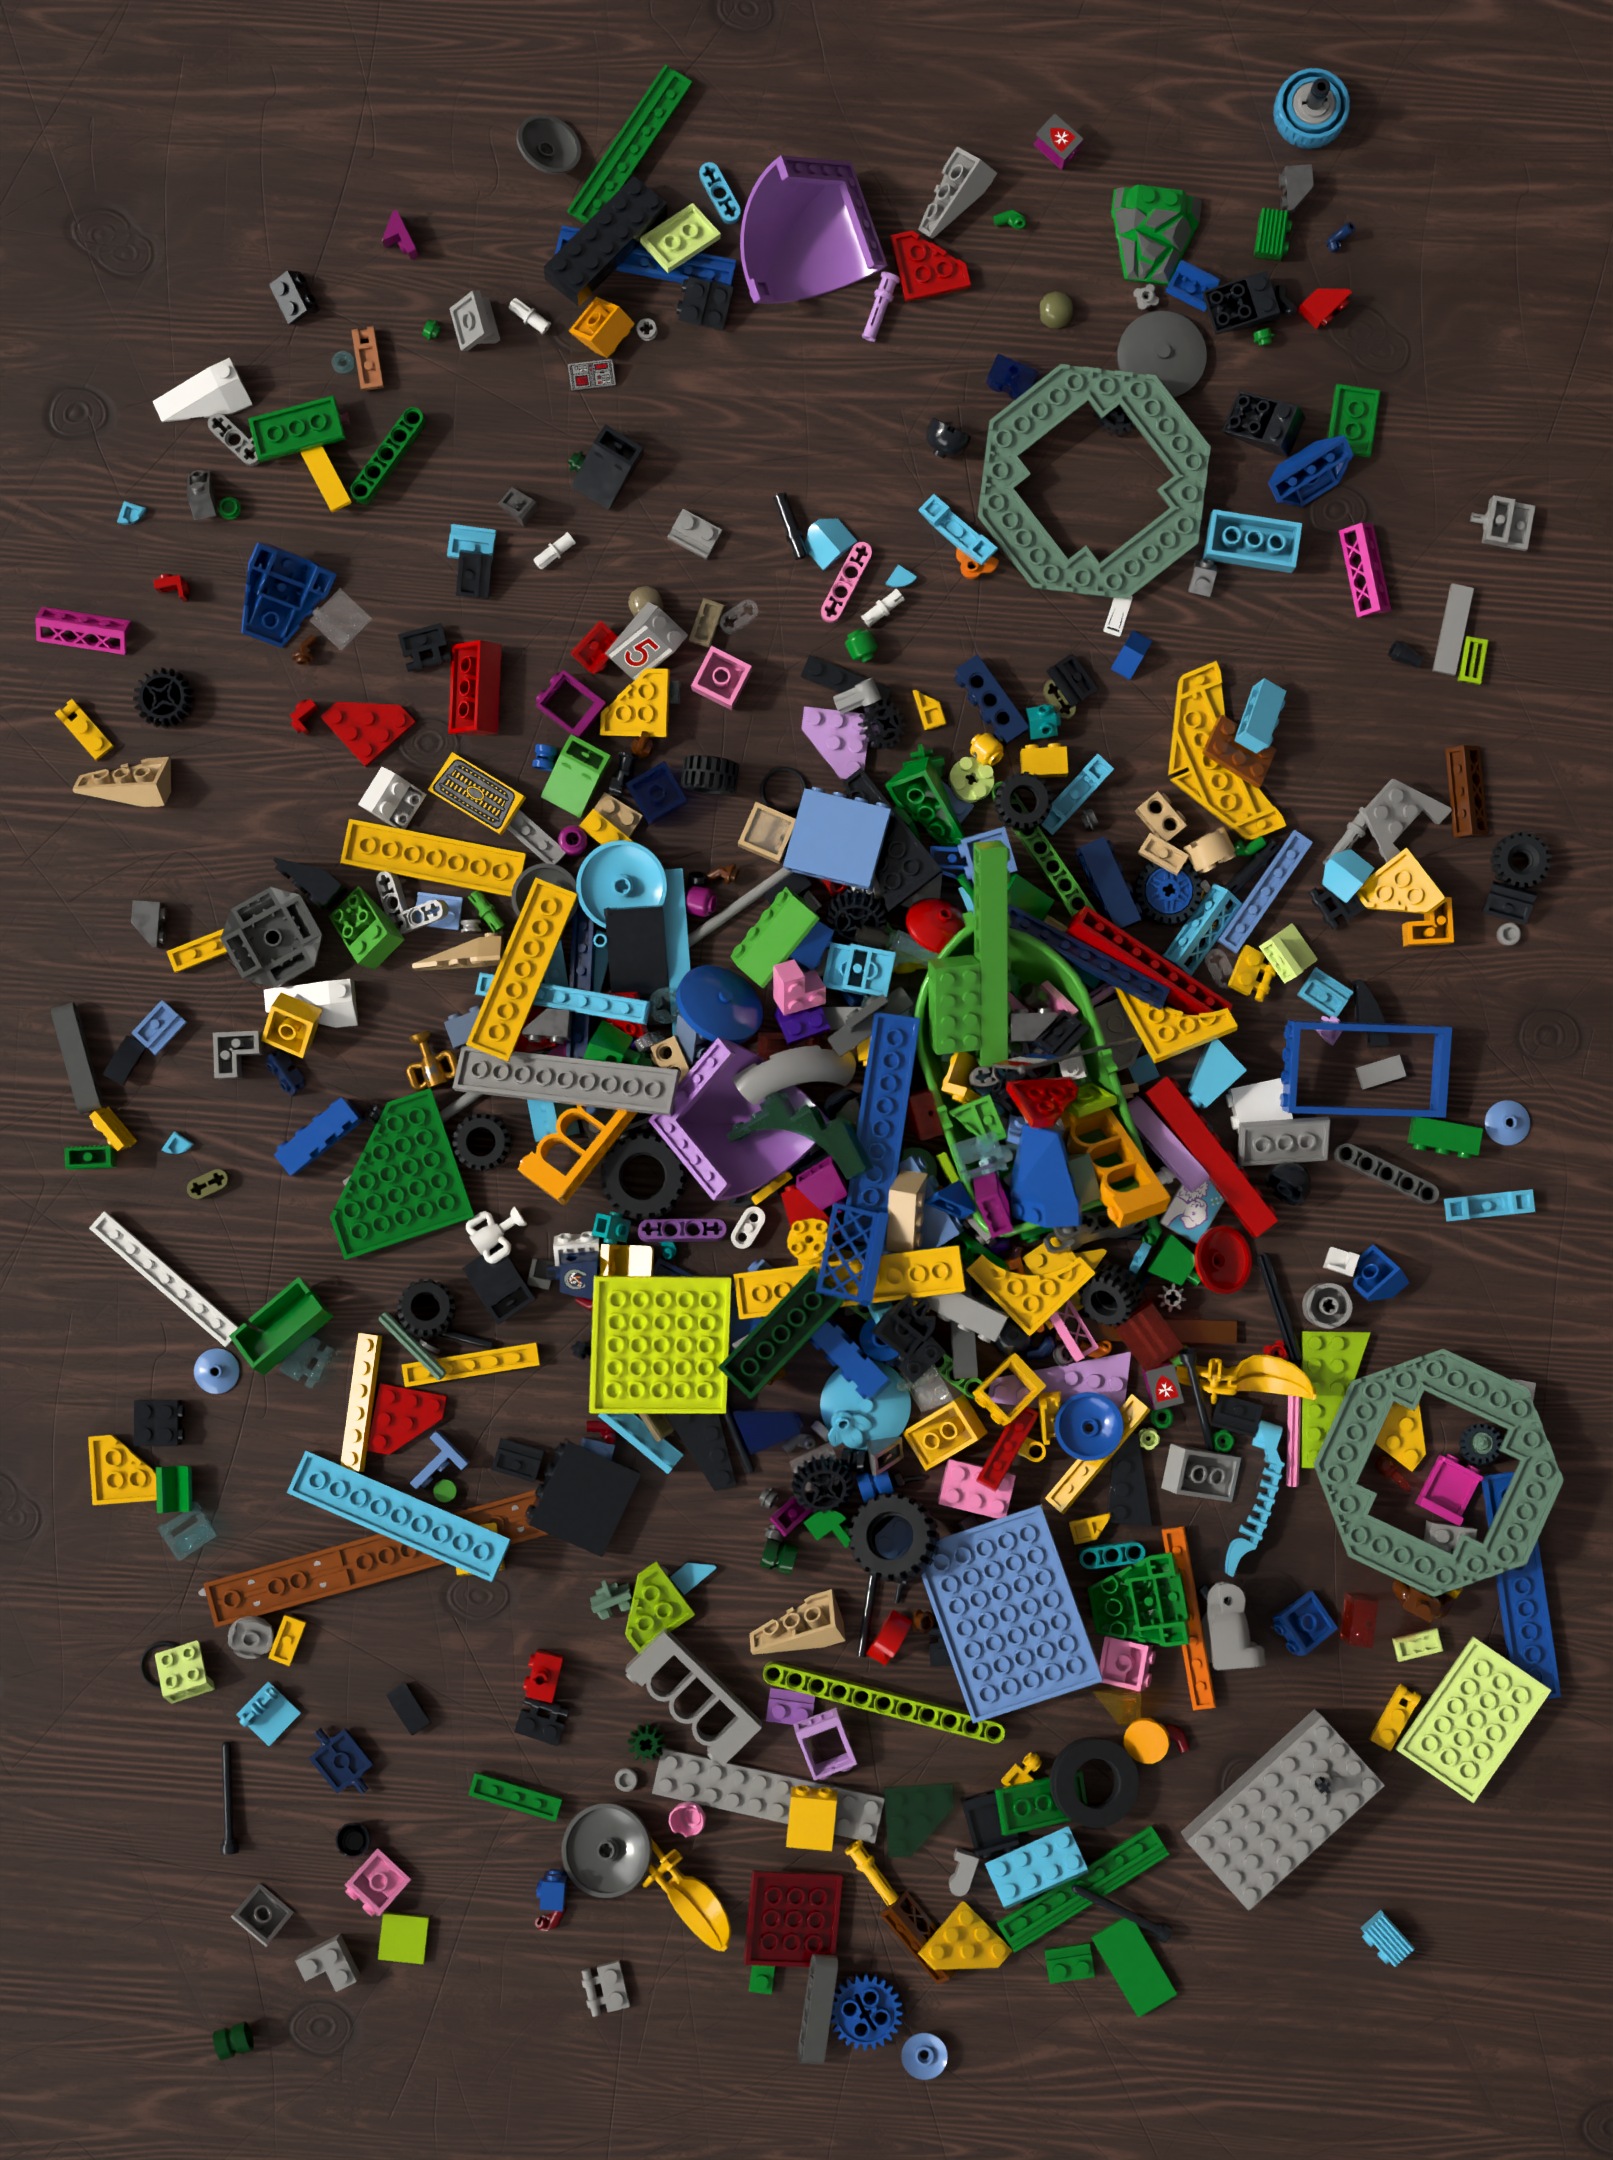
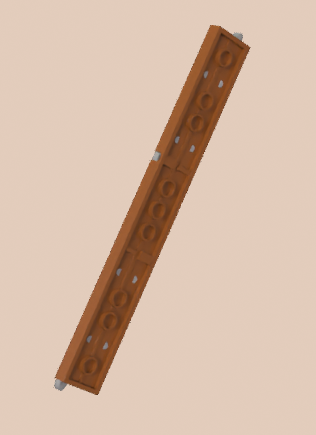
M536 1489L451 1513L477 1525L496 1523L498 1534L512 1540L510 1545L548 1534L528 1525L526 1522L525 1513L530 1504L533 1505L536 1500ZM378 1533L203 1583L204 1588L199 1591V1595L207 1596L216 1628L234 1623L239 1618L263 1615L446 1562Z

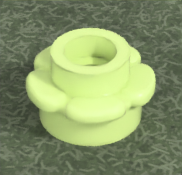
M1143 1428L1138 1433L1140 1447L1152 1450L1159 1444L1160 1437L1154 1428Z

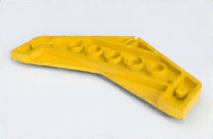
M1217 661L1182 675L1178 681L1168 776L1187 768L1189 772L1174 777L1170 781L1242 838L1251 841L1260 835L1262 837L1285 827L1286 823L1281 813L1275 806L1273 807L1259 788H1255L1202 754L1217 718L1220 715L1225 716L1221 671Z

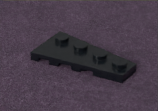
M1131 1433L1112 1456L1107 1513H1111V1517L1108 1522L1152 1527L1138 1433Z

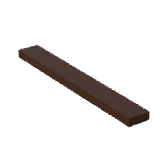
M1068 1317L1064 1325L1068 1331L1076 1332L1077 1320ZM1081 1317L1095 1341L1237 1344V1321L1128 1319L1124 1324H1120L1117 1327L1113 1325L1107 1327L1104 1323L1098 1324L1095 1319ZM1080 1327L1079 1333L1085 1335L1082 1328ZM1055 1329V1340H1062ZM1078 1336L1077 1340H1088V1338Z

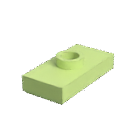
M1437 1628L1392 1638L1399 1662L1443 1651Z

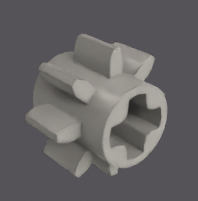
M1171 1284L1170 1289L1162 1286L1164 1292L1157 1295L1163 1301L1159 1306L1168 1305L1167 1309L1169 1312L1172 1311V1306L1181 1309L1179 1303L1186 1301L1180 1294L1183 1292V1289L1175 1290V1284ZM1171 1291H1173V1295L1177 1296V1299L1173 1300L1170 1304V1300L1166 1299V1296L1171 1295Z

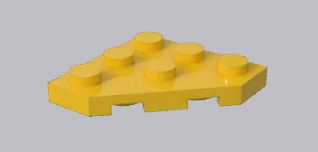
M646 668L632 684H629L601 712L600 735L640 737L643 731H647L650 733V737H668L670 669Z
M1407 847L1368 877L1356 892V895L1367 909L1430 914L1447 901V898Z
M1393 1401L1375 1444L1411 1472L1426 1455L1420 1406L1418 1403L1415 1411Z
M113 1434L88 1437L93 1505L157 1500L155 1470Z
M963 1901L918 1954L934 1970L999 1968L1013 1950Z

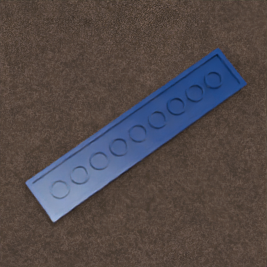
M874 1012L846 1206L875 1213H888L889 1190L897 1178L920 1018ZM846 1212L844 1213L843 1224L851 1220ZM862 1216L857 1219L863 1231L871 1226L872 1218ZM853 1222L843 1228L850 1239L860 1233ZM887 1228L883 1245L887 1244ZM862 1236L854 1240L865 1242Z
M1515 1471L1481 1475L1484 1477L1482 1488L1488 1529ZM1537 1539L1526 1565L1510 1569L1495 1576L1507 1658L1510 1662L1550 1688L1552 1691L1546 1699L1561 1697Z

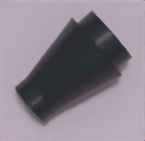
M1396 640L1388 652V656L1392 658V661L1418 668L1423 661V656L1404 641Z

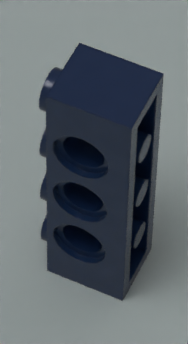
M978 654L955 669V682L960 688L964 687L966 689L969 702L974 707L978 706L982 712L980 717L986 725L990 723L995 730L992 733L1000 743L1003 742L1007 746L1028 731V724ZM978 678L983 682V686L981 688H974L971 685V680ZM991 696L995 699L996 704L991 707L987 706L984 703V698ZM1006 715L1009 723L1006 725L999 724L997 716Z

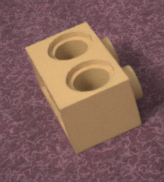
M1157 791L1140 805L1135 812L1155 836L1168 842L1187 826L1184 823L1186 819L1180 811H1174L1170 806V799L1164 793L1160 794ZM1157 803L1161 808L1160 813H1152L1149 807L1150 804ZM1166 820L1173 821L1175 830L1168 831L1164 827V822Z
M672 1036L650 1047L653 1052L650 1055L656 1066L666 1069L679 1068L681 1070L678 1084L693 1068V1065L688 1063L676 1036ZM670 1047L672 1055L669 1059H665L663 1055L664 1050Z

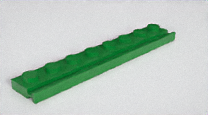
M666 64L664 65L567 210L569 215L576 217L577 220L586 224L629 181L693 85L691 80L670 69Z
M1150 1824L1087 1864L1088 1873L1038 1895L996 1923L1015 1953L1093 1903L1073 1893L1071 1890L1072 1885L1078 1884L1103 1897L1162 1860L1169 1853Z

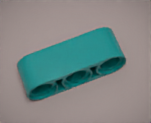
M1135 1540L1085 1546L1078 1552L1079 1562L1087 1569L1134 1564L1145 1557L1144 1547ZM1132 1546L1139 1547L1140 1551L1136 1557L1128 1555V1550ZM1109 1549L1117 1551V1556L1114 1560L1106 1559V1552ZM1087 1552H1093L1095 1555L1091 1563L1083 1561V1556Z

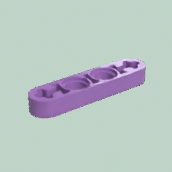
M647 1219L640 1223L638 1236L644 1242H716L724 1238L727 1228L726 1224L720 1219ZM658 1225H661V1236H657L658 1231H652L649 1236L646 1235L645 1231H642L645 1230L646 1226H650V1230H658ZM672 1225L676 1227L677 1233L674 1236L667 1235L664 1231L666 1226ZM690 1225H696L700 1232L698 1235L692 1236L687 1232V1228ZM703 1225H706V1230H711L716 1225L722 1231H719L718 1235H714V1231H707L706 1235H703Z

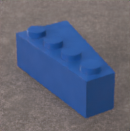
M341 1097L335 1100L326 1111L315 1116L312 1119L313 1122L307 1127L303 1126L295 1132V1137L289 1142L286 1140L276 1148L278 1151L274 1156L290 1176L297 1175L364 1121L349 1099Z
M831 1317L809 1340L817 1350L822 1348L827 1353L825 1358L833 1367L837 1364L842 1369L840 1374L848 1383L853 1381L858 1386L855 1390L863 1399L868 1397L873 1401L892 1383Z

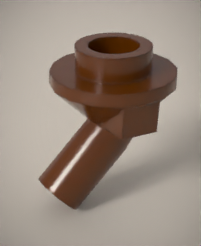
M313 635L309 636L292 655V660L296 661L299 665L310 664V661L314 660V656L308 649L317 642V639Z
M643 731L641 736L635 738L631 744V750L633 754L639 756L638 758H647L653 752V743L649 739L650 733L647 731Z
M732 863L726 867H719L706 875L709 881L723 877L726 884L729 885L731 881H736L739 869H736V863Z

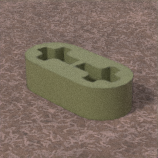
M1053 680L1048 681L1043 688L1045 699L1049 705L1053 704L1055 713L1060 714L1061 720L1071 719L1076 711V706L1070 708L1069 715L1065 712L1061 713L1062 706L1059 702L1062 701L1064 706H1070L1060 690L1057 691L1059 699L1054 694L1049 695V686L1052 685L1053 688L1057 686Z
M212 1170L191 1180L187 1185V1193L194 1199L205 1198L227 1187L230 1177L224 1170ZM215 1174L224 1176V1179L221 1180L222 1185L219 1183L210 1184V1181L216 1178ZM195 1183L207 1185V1187L201 1189L202 1194L193 1193Z

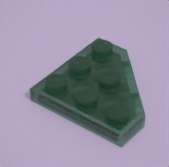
M952 1782L884 1787L888 1857L912 1856L954 1808Z

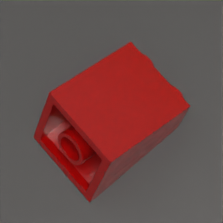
M796 1184L784 1188L785 1192L781 1193L791 1229L794 1222L811 1218L825 1221L829 1227L830 1218L823 1210L816 1207L796 1187Z

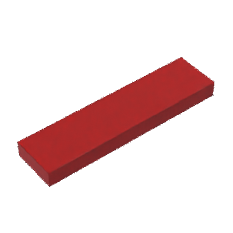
M1026 1406L1007 1424L976 1482L994 1492L997 1491L1040 1413Z

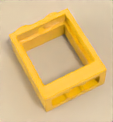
M1014 1353L972 1393L975 1396V1401L981 1407H986L991 1412V1418L997 1424L1005 1426L1046 1385ZM1008 1367L1030 1392L1006 1415L984 1390Z

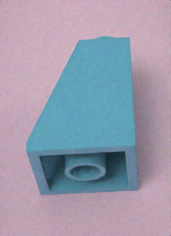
M1218 1039L1212 1040L1205 1044L1185 1093L1194 1104V1108H1206L1247 1070Z

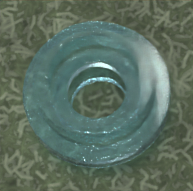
M340 351L332 357L331 364L337 373L346 374L353 369L354 359L350 353ZM346 360L347 364L345 366L339 365L340 361Z

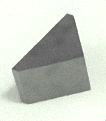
M513 487L498 503L503 510L523 526L538 511L537 504L533 499Z
M897 1436L867 1441L868 1461L873 1476H878L904 1458L902 1437Z

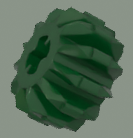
M647 1723L646 1730L639 1724L637 1726L638 1732L631 1730L630 1734L633 1738L627 1740V1744L634 1745L628 1749L629 1753L637 1751L634 1759L638 1760L641 1755L643 1756V1763L647 1762V1756L650 1757L652 1762L656 1761L655 1754L662 1756L663 1752L660 1748L666 1747V1743L660 1741L665 1737L664 1733L656 1735L659 1727L656 1726L652 1731L650 1730V1723ZM647 1739H650V1745L652 1746L647 1745L646 1747H643V1741L641 1740L646 1741Z

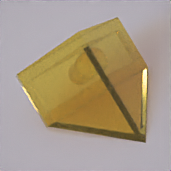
M1131 1689L1092 1691L1116 1720L1117 1726L1130 1725L1133 1721L1140 1718L1141 1693L1139 1691Z

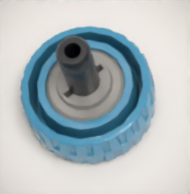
M1307 68L1297 71V73L1292 74L1283 83L1276 96L1273 116L1278 132L1290 144L1299 148H1320L1329 144L1339 135L1348 119L1350 112L1348 90L1335 74L1327 70Z

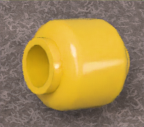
M991 733L977 734L971 740L970 754L981 765L994 766L1003 757V745Z

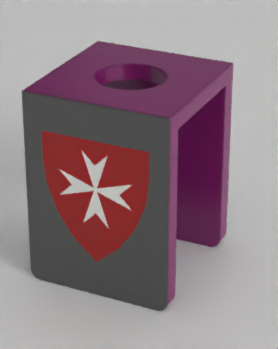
M1053 114L1036 133L1038 139L1034 142V146L1058 168L1063 170L1081 150L1084 139L1057 114Z
M1167 1362L1142 1370L1151 1407L1154 1410L1184 1403L1173 1364Z

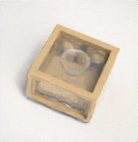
M755 802L738 841V847L780 864L790 841L796 819Z

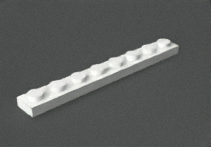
M104 1211L89 1228L224 1347H227L232 1342L229 1335L239 1328L233 1321L108 1212Z

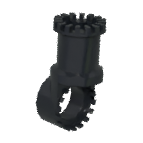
M619 752L618 769L612 775L609 795L621 797L622 792L620 790H623L625 778H634L633 769L635 760H638V755L632 753L628 755V752L627 754L626 752Z

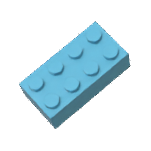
M1213 509L1209 516L1203 559L1292 573L1296 568L1302 523Z
M1069 1826L985 1863L1005 1910L1089 1872Z

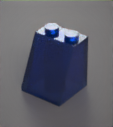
M736 1408L732 1412L750 1455L800 1434V1428L803 1427L799 1413L794 1414L792 1409Z

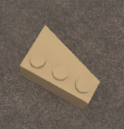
M901 1169L889 1190L886 1250L900 1253L915 1251L917 1247L921 1246L922 1233H920L924 1218L923 1207L928 1174Z

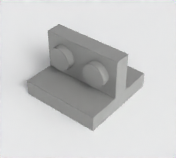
M480 290L471 291L449 308L461 351H469L477 344H492L500 341L489 298H482Z

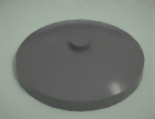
M1154 311L1134 320L1124 331L1117 350L1119 371L1156 375L1174 399L1182 397L1195 387L1204 372L1207 360L1205 341L1199 329L1186 317L1170 311Z
M597 1804L581 1811L568 1825L562 1841V1860L569 1878L579 1889L595 1897H617L633 1890L647 1874L652 1860V1841L645 1823L635 1812L619 1804Z

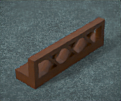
M1461 745L1447 748L1445 752L1454 838L1488 835L1480 746ZM1470 751H1472L1473 762L1470 759ZM1472 775L1475 778V784L1472 781ZM1474 798L1477 800V806L1475 805ZM1476 820L1479 821V829H1480V830H1477V822H1476Z
M907 1891L903 1892L892 1905L885 1907L879 1913L937 1985L950 1980L959 1970H934L918 1954L938 1928ZM904 1900L910 1907V1914L905 1913L900 1907ZM916 1919L924 1923L925 1932L917 1928Z

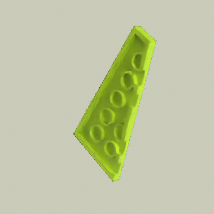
M1301 1331V1370L1307 1375L1311 1384L1316 1389L1315 1400L1301 1397V1468H1314L1313 1463L1349 1384L1355 1380L1371 1332Z

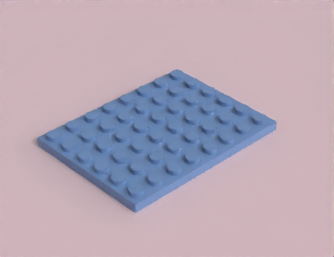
M1042 1504L942 1537L937 1541L938 1553L933 1554L932 1559L934 1561L932 1565H927L924 1568L926 1572L921 1576L973 1723L1104 1680Z

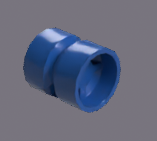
M887 1470L878 1476L870 1475L868 1472L855 1475L864 1503H867V1500L872 1497L876 1498L878 1494H892L894 1492Z

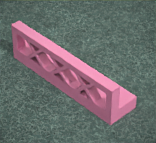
M1070 1299L1066 1301L1064 1313L1056 1311L1049 1317L1075 1362H1078L1084 1356L1099 1348ZM1068 1307L1073 1315L1067 1314ZM1058 1314L1064 1315L1063 1320H1061ZM1066 1316L1077 1320L1076 1332L1068 1331L1064 1325ZM1080 1327L1082 1328L1085 1335L1079 1333ZM1078 1336L1088 1338L1092 1345L1082 1353L1076 1344Z

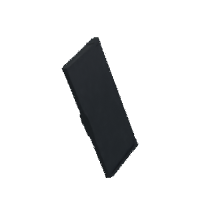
M663 905L605 908L604 916L611 993L638 992L640 1000L651 1002L647 1025L671 1023Z

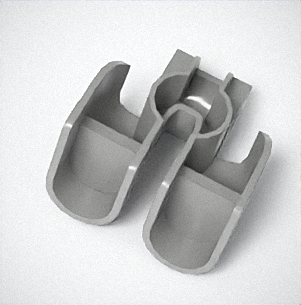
M1221 1581L1215 1583L1208 1593L1207 1612L1201 1620L1209 1663H1213V1667L1216 1670L1265 1666L1264 1648L1250 1641L1249 1627L1244 1613V1593L1239 1587L1229 1582ZM1228 1597L1227 1602L1224 1603V1598Z

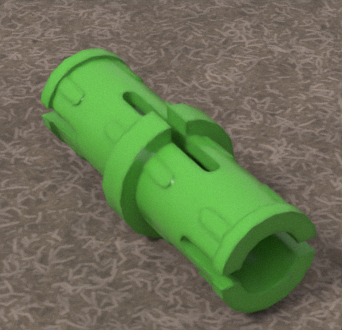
M476 890L468 896V899L478 910L480 918L487 922L493 933L500 932L506 926L495 912L496 908L494 905H490L480 890Z

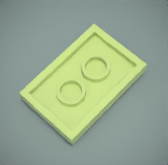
M692 203L640 237V243L663 269L670 273L718 241L721 233Z

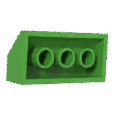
M785 887L782 892L777 894L772 905L762 913L756 925L748 931L741 944L734 948L733 954L730 957L737 967L764 989L773 978V965L785 962L820 918L805 899Z

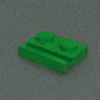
M1089 1942L1044 1948L1050 1984L1095 1977Z

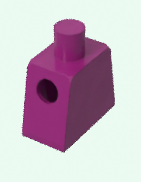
M833 1155L796 1176V1187L820 1210L830 1205L833 1207L834 1203L846 1205L843 1197L848 1194V1184Z

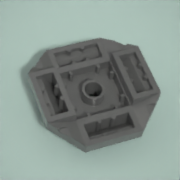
M270 887L230 910L220 939L242 979L278 988L316 967L323 933L300 894ZM277 932L279 934V941L271 944L269 937L272 933Z

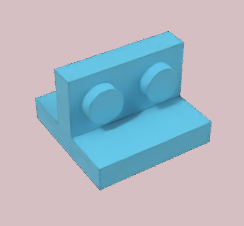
M527 1099L535 1142H540L546 1135L557 1133L556 1123L559 1116L564 1111L575 1108V1105ZM578 1120L573 1121L568 1126L567 1136L580 1134Z

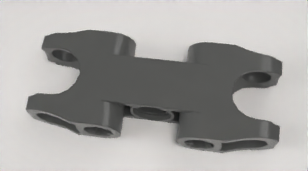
M1107 1210L1096 1213L1081 1212L1082 1225L1062 1227L1061 1229L1060 1227H1052L1054 1231L1050 1232L1043 1241L1047 1251L1050 1253L1068 1252L1081 1248L1084 1243L1107 1237L1117 1239L1142 1231L1148 1222L1146 1219L1118 1228L1116 1223L1109 1218ZM1057 1237V1239L1062 1241V1246L1054 1247L1050 1239Z

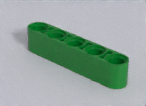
M410 407L404 411L353 482L351 494L357 503L366 505L374 499L423 431L426 421L418 408ZM418 416L420 419L416 424H410L409 420L411 417ZM398 435H407L406 440L397 442L396 438ZM387 452L394 453L393 458L390 460H384L383 456ZM374 470L381 471L378 478H370L371 472ZM359 489H368L365 496H357Z

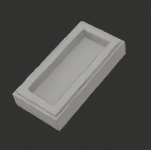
M1400 1055L1355 1068L1362 1090L1406 1076Z

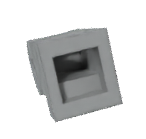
M956 1847L953 1857L958 1863L955 1873L949 1878V1887L954 1895L963 1896L970 1888L979 1857L975 1853Z

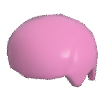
M687 1801L678 1804L669 1815V1825L674 1833H681L685 1837L697 1835L705 1827L706 1814L694 1802Z

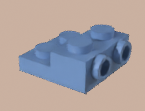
M1005 826L960 839L961 844L957 846L961 858L965 857L968 866L964 867L967 880L972 879L974 883V843L1001 840L1010 850V861H1007V869L1010 873L1017 871Z

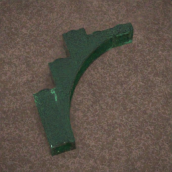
M773 1092L765 1097L766 1101L759 1104L762 1109L761 1111L750 1116L751 1120L744 1123L742 1121L731 1127L732 1131L726 1134L730 1142H739L759 1130L781 1129L805 1136L821 1146L839 1165L847 1180L855 1179L873 1169L848 1119L840 1120L836 1118L826 1125L817 1106L809 1107L804 1105L795 1112L786 1093Z

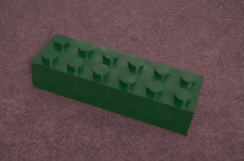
M817 1266L811 1268L719 1365L718 1368L750 1399L754 1398L846 1301V1299L815 1292L820 1272ZM828 1277L824 1278L822 1288L832 1290L837 1287Z

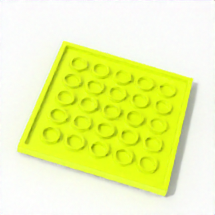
M594 1275L589 1412L726 1414L727 1376L718 1367L728 1357L731 1277Z

